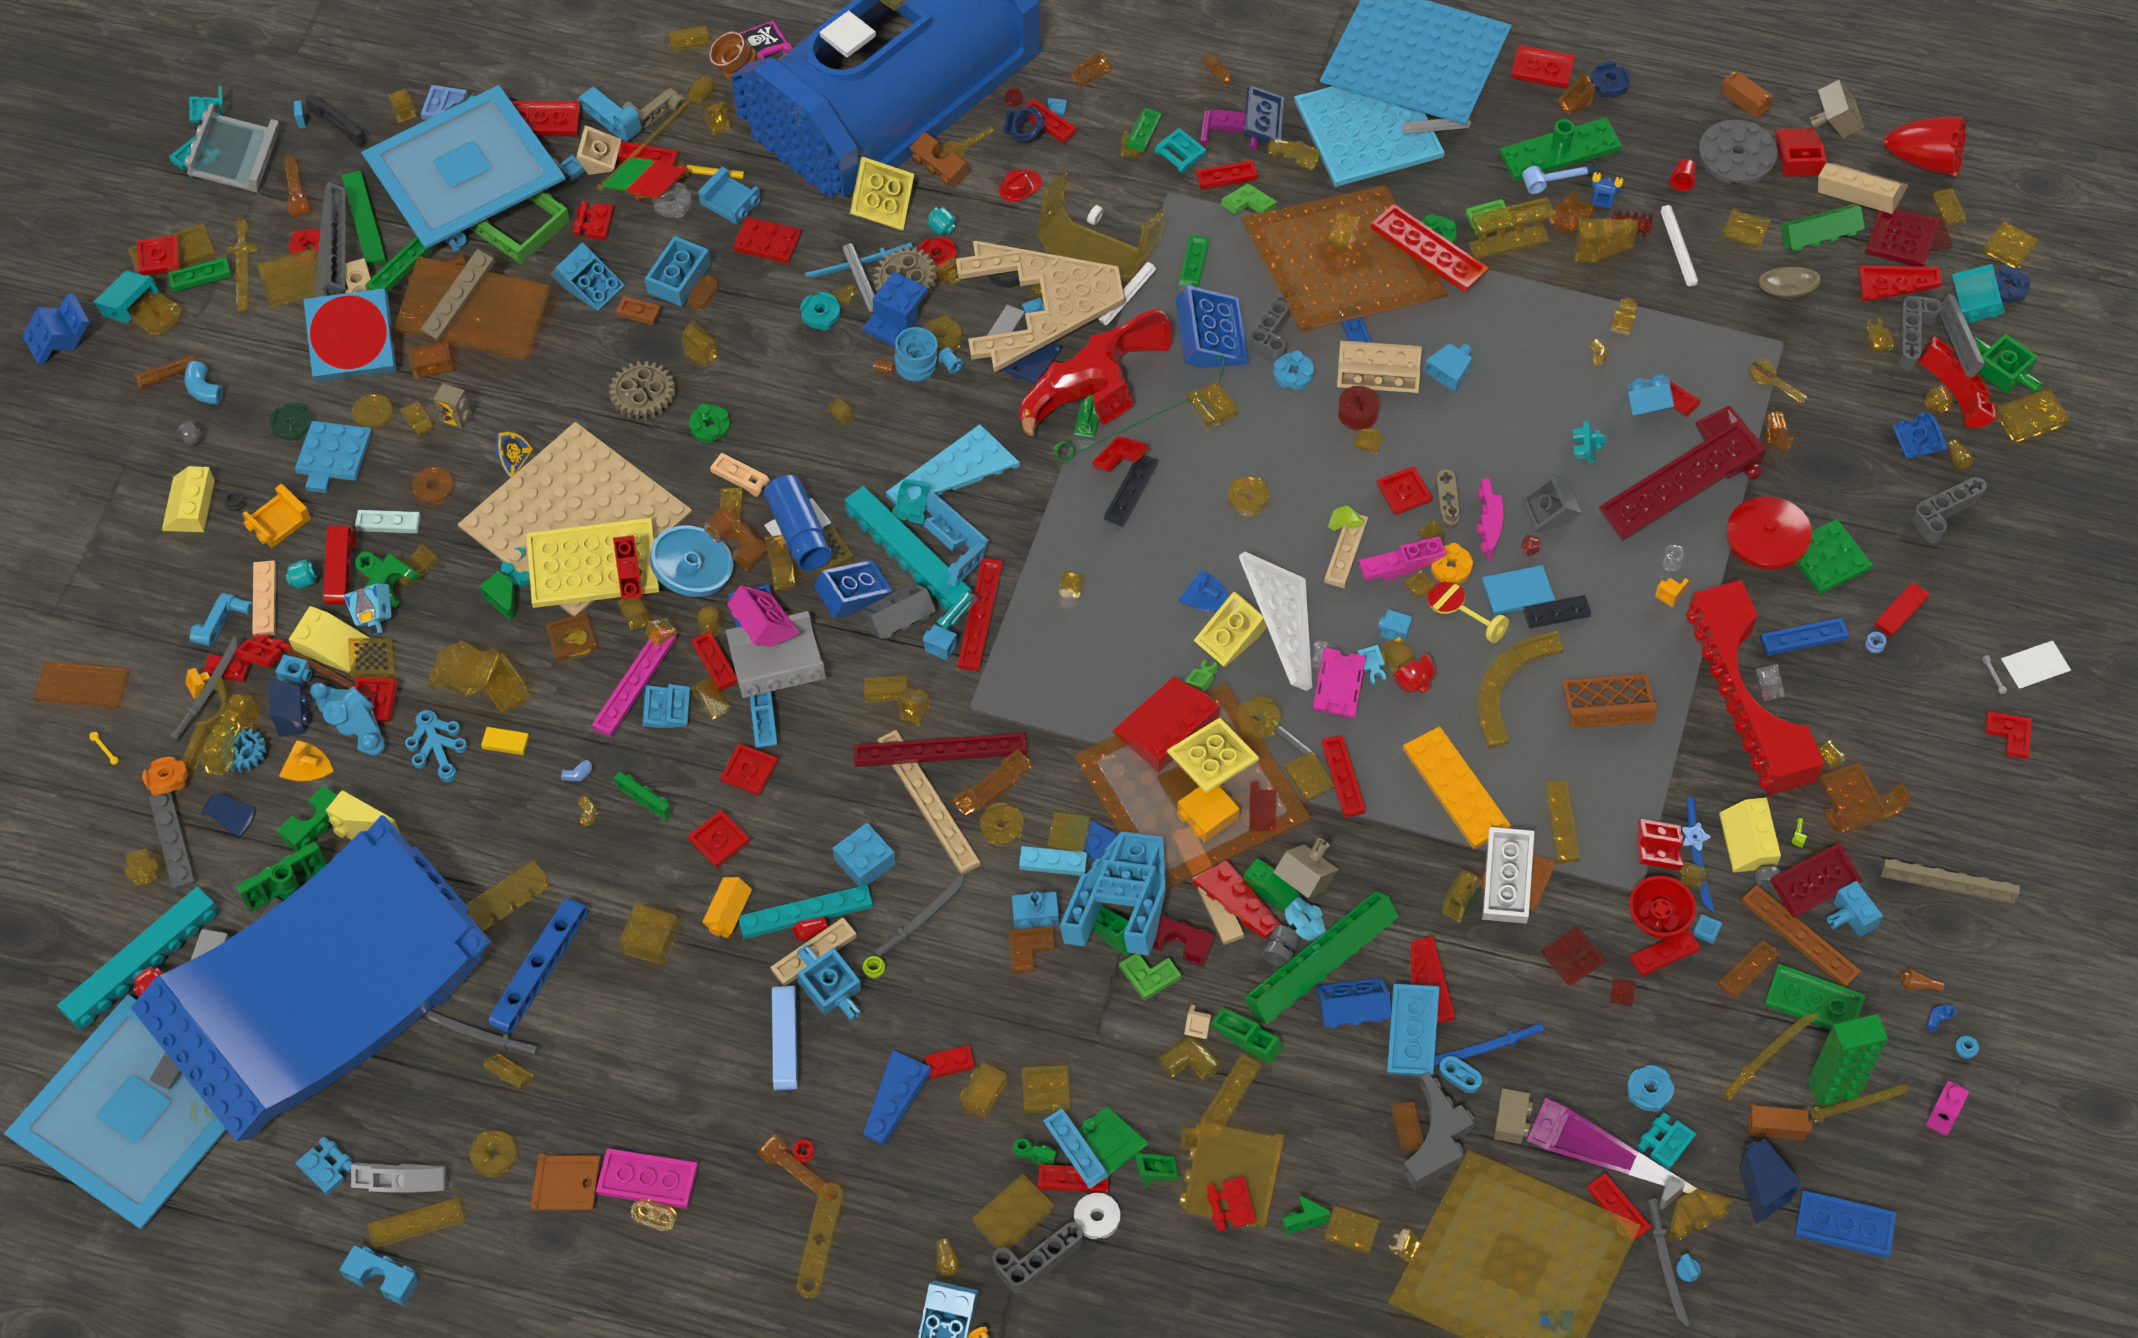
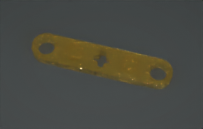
M835 1183L824 1184L819 1191L796 1286L798 1292L804 1298H813L821 1290L843 1200V1192ZM831 1189L837 1191V1198L833 1201L825 1199V1193ZM820 1234H822L826 1242H821L820 1246H817L814 1238H819ZM807 1280L815 1282V1287L811 1292H806L802 1288L803 1283Z

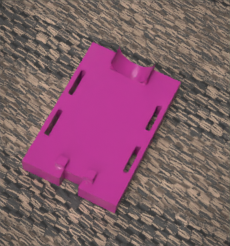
M1324 647L1312 710L1354 719L1366 656L1353 653L1343 656L1339 650Z

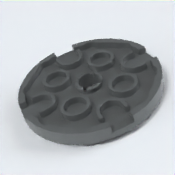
M1724 120L1714 124L1705 131L1699 144V160L1703 168L1717 180L1728 184L1736 182L1742 183V185H1749L1763 180L1772 172L1777 159V146L1772 136L1758 124L1744 120ZM1733 150H1742V154H1736L1733 152Z

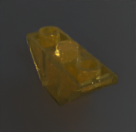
M1699 1189L1677 1199L1667 1239L1669 1241L1675 1238L1681 1240L1690 1233L1689 1231L1695 1228L1700 1230L1707 1226L1710 1220L1714 1218L1719 1220L1729 1213L1732 1204L1731 1199Z

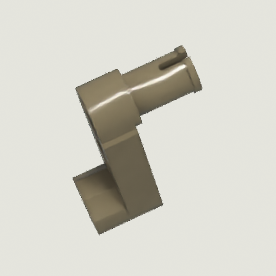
M669 88L641 110L631 102H626L622 109L631 105L637 111L641 128L644 129L671 109L674 112H681L687 104V99L673 88Z
M1444 469L1438 473L1435 485L1438 493L1440 517L1445 527L1454 528L1458 525L1460 517L1456 477L1451 470ZM1443 479H1447V482H1449V483H1448V484H1444V481H1442V480H1443ZM1446 495H1449V497L1452 499L1451 505L1449 506L1447 505V501L1443 500L1445 499Z

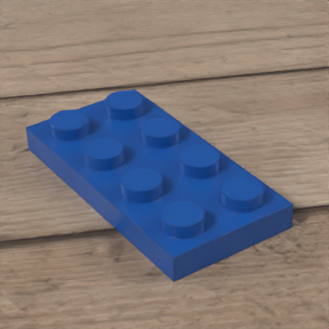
M1803 1190L1794 1237L1889 1259L1896 1212Z

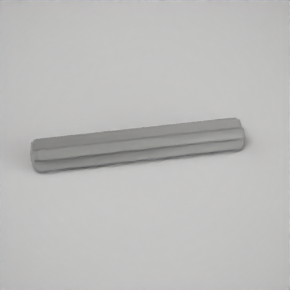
M1447 119L1404 122L1402 130L1405 134L1464 129L1469 128L1471 121L1469 119L1466 125Z
M851 243L844 245L843 251L870 312H874L872 299L875 295L855 248Z

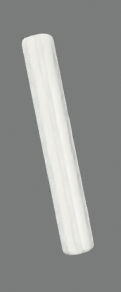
M1147 262L1123 289L1124 304L1099 316L1098 319L1102 324L1108 325L1156 271L1153 264Z

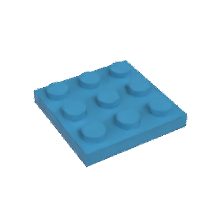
M312 421L295 466L296 473L327 475L330 478L356 481L372 436L371 428Z

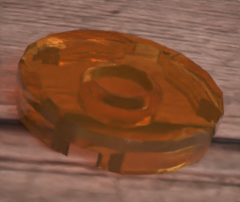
M439 467L423 469L418 472L412 481V491L416 499L429 505L439 504L447 500L449 494L454 489L453 479L449 472ZM432 483L438 484V486L434 489L428 488V486Z

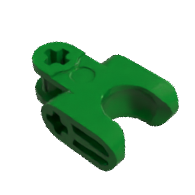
M362 552L356 558L355 564L357 569L370 578L365 587L373 584H388L390 605L394 608L400 603V599L393 592L395 581L401 577L416 581L419 573L391 553H388L384 560L370 552Z

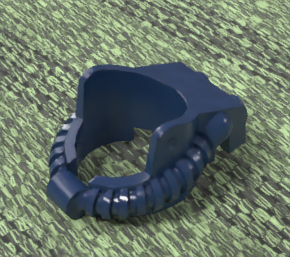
M1028 106L1015 112L1012 110L1007 111L1003 133L1012 136L1013 139L1017 138L1020 142H1033V138L1038 135L1037 133L1040 132V129H1043L1044 124L1039 109L1034 106ZM1035 116V127L1029 133L1023 134V122L1026 118Z

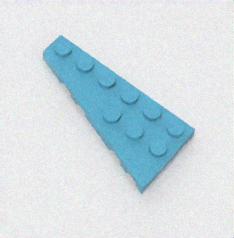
M978 425L905 479L929 484L930 490L928 493L933 491L939 496L943 494V491L959 489L981 481L984 477L994 473L995 475L1001 474L1003 470L1011 467L1013 469L1020 467V462L981 425ZM903 480L886 491V497L893 504ZM910 485L905 489L906 495L911 501L918 498L921 494V488L915 485Z

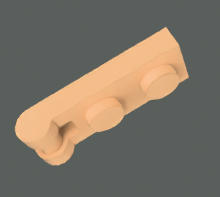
M723 453L719 455L710 467L712 473L748 490L756 497L761 494L762 487L767 486L770 482V479L765 474Z

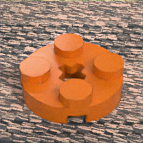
M174 757L157 759L150 764L151 768L148 771L146 769L143 771L142 779L145 787L154 796L184 788L185 780L188 776L184 762L182 760L176 761Z

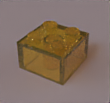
M635 903L619 940L622 953L664 965L680 927L677 915Z

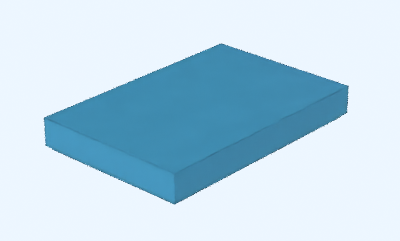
M1543 565L1482 577L1481 582L1493 616L1521 611L1527 606L1555 601Z

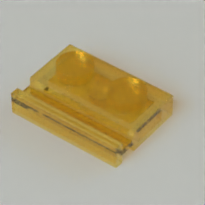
M1312 751L1306 756L1303 755L1285 764V771L1306 803L1325 794L1326 791L1334 789V784Z
M1335 1206L1324 1240L1370 1254L1380 1220Z

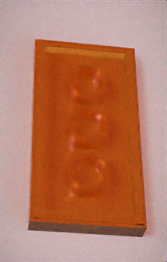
M45 661L34 699L36 702L119 709L129 670L128 668Z

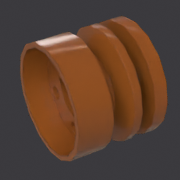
M728 32L721 35L715 40L709 53L712 63L730 82H732L731 75L748 62L760 60L759 54L737 32Z

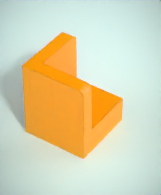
M1668 578L1666 582L1662 580L1657 587L1655 597L1673 608L1686 592L1689 580L1685 578L1681 584L1671 578Z

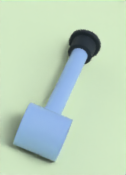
M1592 161L1591 164L1581 168L1548 174L1542 173L1540 167L1532 166L1522 173V177L1528 192L1537 194L1547 187L1546 182L1581 175L1592 176L1595 172L1598 175V166L1595 161Z

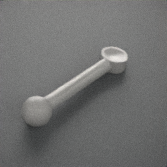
M1988 655L1983 656L1984 664H1987L1999 687L1998 692L2005 694L2007 688L2000 682L1990 663V657Z

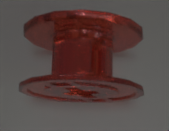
M1365 386L1347 388L1339 398V420L1347 428L1356 431L1372 427L1378 418L1379 397L1372 389Z

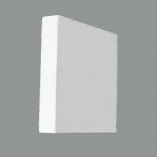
M847 11L820 31V37L846 57H849L876 36V32L850 11Z

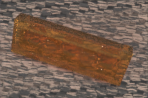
M1762 940L1719 981L1718 986L1736 1000L1779 958L1780 953L1765 940Z

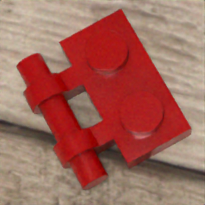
M582 201L576 211L577 219L573 223V235L580 236L581 232H586L587 239L606 241L614 212L613 205L594 203L593 209H588L589 203ZM585 218H590L589 223H584Z
M256 634L254 641L246 640L234 652L236 658L270 668L282 657L281 652L289 653L292 646L287 644L285 640H275L266 634Z
M1244 1176L1222 1182L1224 1190L1222 1192H1217L1215 1184L1206 1186L1208 1193L1206 1196L1207 1202L1211 1204L1213 1212L1211 1217L1213 1223L1216 1224L1218 1232L1227 1230L1225 1221L1232 1220L1234 1229L1256 1223ZM1226 1200L1229 1212L1222 1213L1219 1201Z

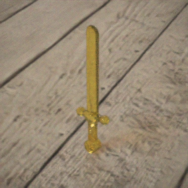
M240 219L235 223L238 231V244L234 247L228 246L226 252L229 254L236 252V309L239 312H243L248 308V251H256L258 247L256 244H246L248 225L245 220Z

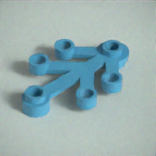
M422 711L416 716L415 721L418 726L412 737L407 738L405 741L409 751H416L420 746L419 741L425 731L427 732L428 738L420 753L412 758L413 765L418 769L423 768L433 748L440 765L438 774L441 781L446 783L455 780L457 773L455 767L448 763L441 745L455 749L457 753H463L467 750V744L462 738L454 740L436 734L434 728L447 731L451 736H456L460 733L459 724L456 721L447 723L438 720L433 711ZM412 742L416 743L413 746H409V744ZM459 744H464V745H463L462 747H460V748L457 747V745H459ZM422 759L421 763H416L417 760Z

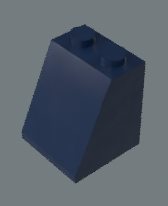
M1766 1139L1759 1143L1754 1141L1746 1147V1153L1742 1156V1163L1739 1167L1753 1220L1756 1224L1792 1201L1801 1184L1800 1180Z

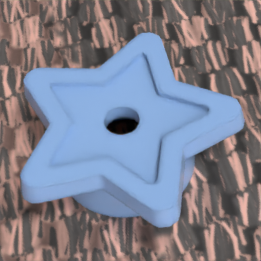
M1697 823L1692 828H1682L1686 836L1683 845H1693L1698 851L1702 850L1703 841L1709 839L1710 835L1704 832L1701 824Z

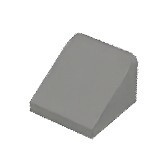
M1668 1179L1662 1193L1659 1209H1664L1681 1195L1685 1185Z

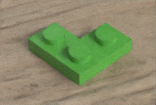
M1249 183L1224 197L1221 201V206L1234 214L1250 207L1259 214L1265 215L1275 209L1277 201Z
M1134 954L1119 963V968L1144 1001L1181 979V973L1169 958L1151 969L1139 954Z

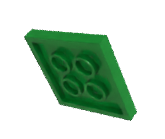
M1838 519L1812 531L1810 547L1805 556L1796 563L1819 595L1872 570L1873 564Z

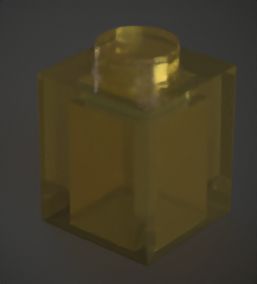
M406 88L388 94L391 109L398 123L416 117L412 100Z
M640 598L617 601L619 611L630 631L641 628L649 622L647 610Z
M1399 637L1393 641H1387L1382 646L1381 655L1384 663L1394 674L1401 667L1414 660L1415 654Z

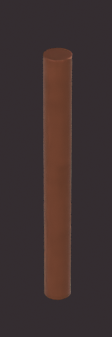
M292 649L289 653L286 652L288 656L307 660L312 671L347 690L355 685Z

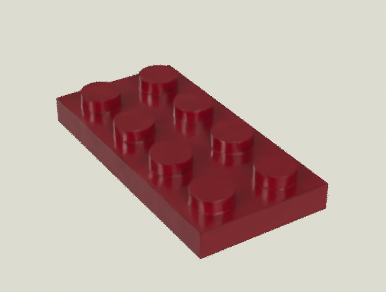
M1840 843L1770 879L1792 918L1835 897L1838 890L1857 881L1860 883L1863 881Z

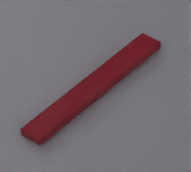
M1025 733L853 745L855 767L1027 755Z

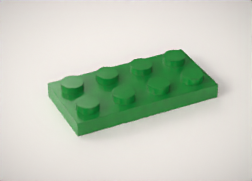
M1778 964L1764 1006L1831 1030L1834 1024L1858 1019L1866 995Z

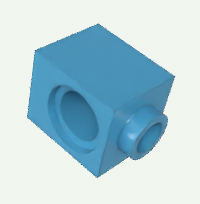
M1388 609L1386 616H1381L1378 628L1381 629L1380 637L1405 645L1411 628L1412 616Z
M934 624L931 630H927L923 637L925 651L948 661L957 646V634Z
M283 655L275 671L278 680L300 686L302 689L312 676V670L307 660Z

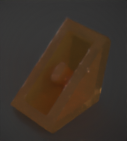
M1582 73L1557 101L1567 114H1571L1592 105L1596 86L1585 73Z

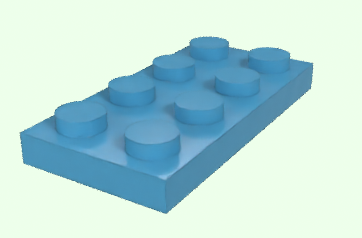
M1394 984L1388 1074L1422 1076L1429 1072L1434 1077L1439 987Z

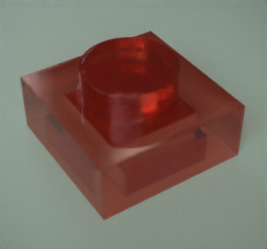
M1613 979L1610 1003L1632 1006L1636 982Z

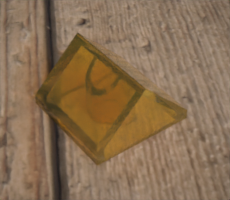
M500 654L480 685L499 712L505 714L529 700L530 696L524 680L504 654Z

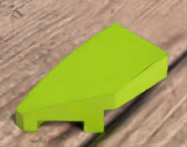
M1343 506L1333 510L1328 527L1333 531L1345 525L1354 529L1362 525L1364 521L1360 518V514L1351 507Z

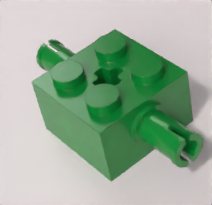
M2004 334L1991 347L1978 337L1974 339L1985 363L1981 370L1978 371L1979 375L2006 394H2009L2018 384H2023L2033 393H2037L2041 389L2043 383L2030 375L2037 361V355L2007 334Z

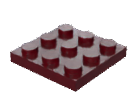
M1896 208L1893 214L1879 210L1865 254L1924 267L1939 219Z

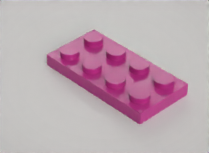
M607 1148L596 1193L602 1196L688 1209L698 1164L696 1162Z

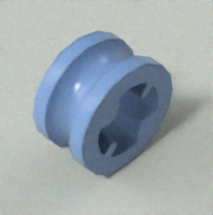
M1880 632L1870 633L1865 643L1867 650L1871 653L1882 652L1886 645V637ZM1874 640L1879 641L1877 645L1873 644Z

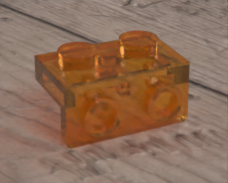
M1572 191L1549 213L1552 227L1555 230L1572 234L1595 212V207L1593 204L1579 201L1577 193Z

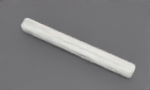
M1670 205L1663 206L1661 214L1686 284L1689 287L1695 286L1698 279L1674 212Z

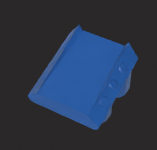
M1928 412L1918 414L1915 421L1902 420L1897 425H1893L1906 459L1948 449L1935 416Z

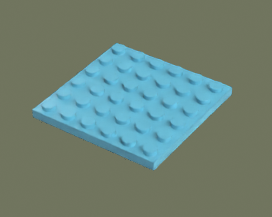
M1335 86L1295 96L1294 102L1335 187L1444 158V151L1434 131L1405 134L1402 130L1404 122L1428 120L1423 112Z

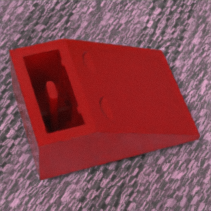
M1775 129L1783 177L1819 176L1825 166L1826 157L1824 146L1815 129Z

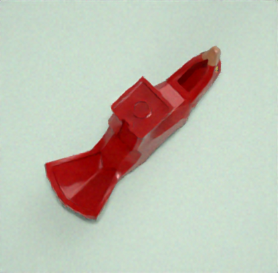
M1154 308L1111 331L1093 335L1090 337L1088 345L1071 360L1063 363L1052 362L1044 375L1036 381L1021 402L1019 413L1024 432L1029 436H1034L1037 424L1051 411L1062 406V404L1084 398L1088 395H1093L1095 412L1102 426H1105L1133 406L1132 396L1128 393L1130 390L1118 361L1127 352L1169 351L1172 335L1171 325L1160 308Z

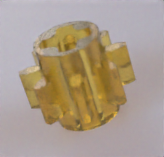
M1435 521L1425 522L1424 529H1419L1420 541L1439 536L1441 541H1443L1445 533H1442L1443 526H1439Z

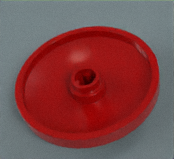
M1757 497L1747 500L1735 508L1728 520L1726 537L1733 553L1743 562L1760 569L1777 570L1792 566L1805 556L1810 547L1812 528L1804 512L1793 503L1776 497Z

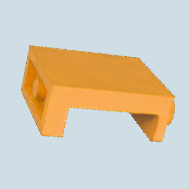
M282 484L275 488L277 496L252 515H249L246 511L242 513L245 519L243 522L245 527L250 532L254 531L262 544L267 543L271 548L311 520L307 507Z

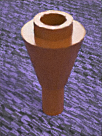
M1908 968L1901 975L1900 982L1904 990L1929 988L1943 991L1944 989L1943 982L1930 980V978L1911 968Z

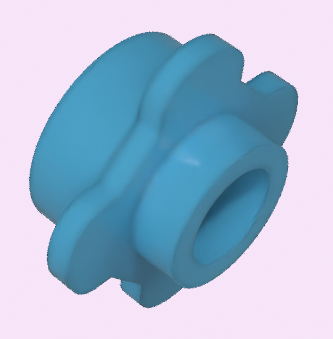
M459 232L445 239V242L452 246L453 251H459L460 246L466 244L467 239L463 232Z

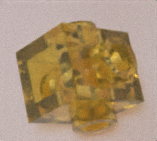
M147 848L125 855L128 867L124 868L128 880H133L136 887L148 885L152 881L158 880L156 871L159 870L157 861L151 857Z

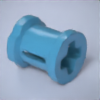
M950 347L943 349L937 357L940 363L946 365L950 374L957 373L964 364L961 358H957L953 354V350Z

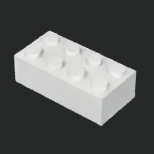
M1489 828L1482 920L1527 924L1534 831Z

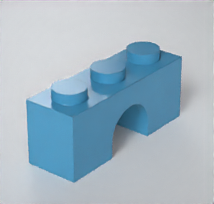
M354 1245L339 1269L345 1279L362 1287H365L368 1280L375 1275L385 1276V1280L380 1287L383 1296L402 1306L406 1305L419 1283L413 1269L404 1265L401 1268L395 1265L392 1259L386 1256L380 1258L375 1255L374 1251L364 1246L361 1249Z

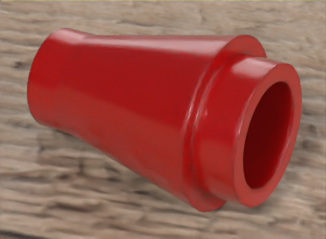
M821 917L797 921V924L793 925V932L797 941L803 940L806 942L828 927L825 918Z

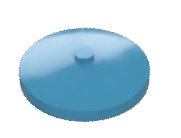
M675 526L663 531L654 540L649 555L650 566L656 578L670 590L685 596L703 597L720 591L728 583L733 570V558L727 545L712 532L696 526Z

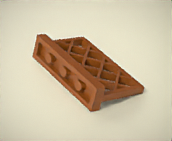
M1647 674L1562 680V688L1569 715V728L1650 723L1656 720L1658 708L1653 700ZM1642 681L1644 684L1641 689L1632 685L1634 682ZM1618 683L1623 687L1618 691L1611 687V685ZM1591 685H1598L1602 689L1597 693L1589 687ZM1576 686L1581 690L1575 694L1568 687ZM1627 689L1635 693L1632 699L1623 694ZM1608 691L1615 696L1609 700L1602 696V694ZM1584 692L1593 696L1589 702L1580 697ZM1641 696L1648 702L1638 703L1636 700ZM1618 698H1620V699H1622L1623 701L1627 702V704H1618V705H1617V704L1614 703V702H1615ZM1598 699L1606 705L1595 706L1593 703ZM1577 701L1584 705V707L1573 708L1572 705Z

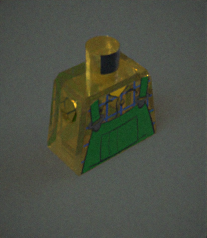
M1461 870L1446 894L1441 912L1461 923L1482 891V880L1466 870ZM1456 900L1459 902L1460 906L1454 905V903H1456Z

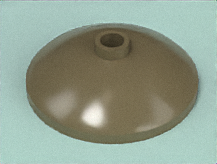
M1803 267L1776 268L1765 272L1759 278V286L1762 290L1770 295L1786 300H1792L1809 294L1820 285V275L1811 269Z

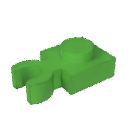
M1206 659L1201 663L1202 668H1194L1184 681V683L1202 692L1207 690L1214 680V674L1218 672L1217 662H1214L1209 667L1208 660Z

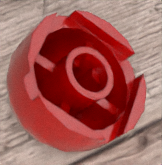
M1429 654L1420 656V662H1414V660L1397 670L1395 675H1392L1400 689L1409 693L1419 691L1422 694L1431 688L1430 683L1435 679L1436 667Z

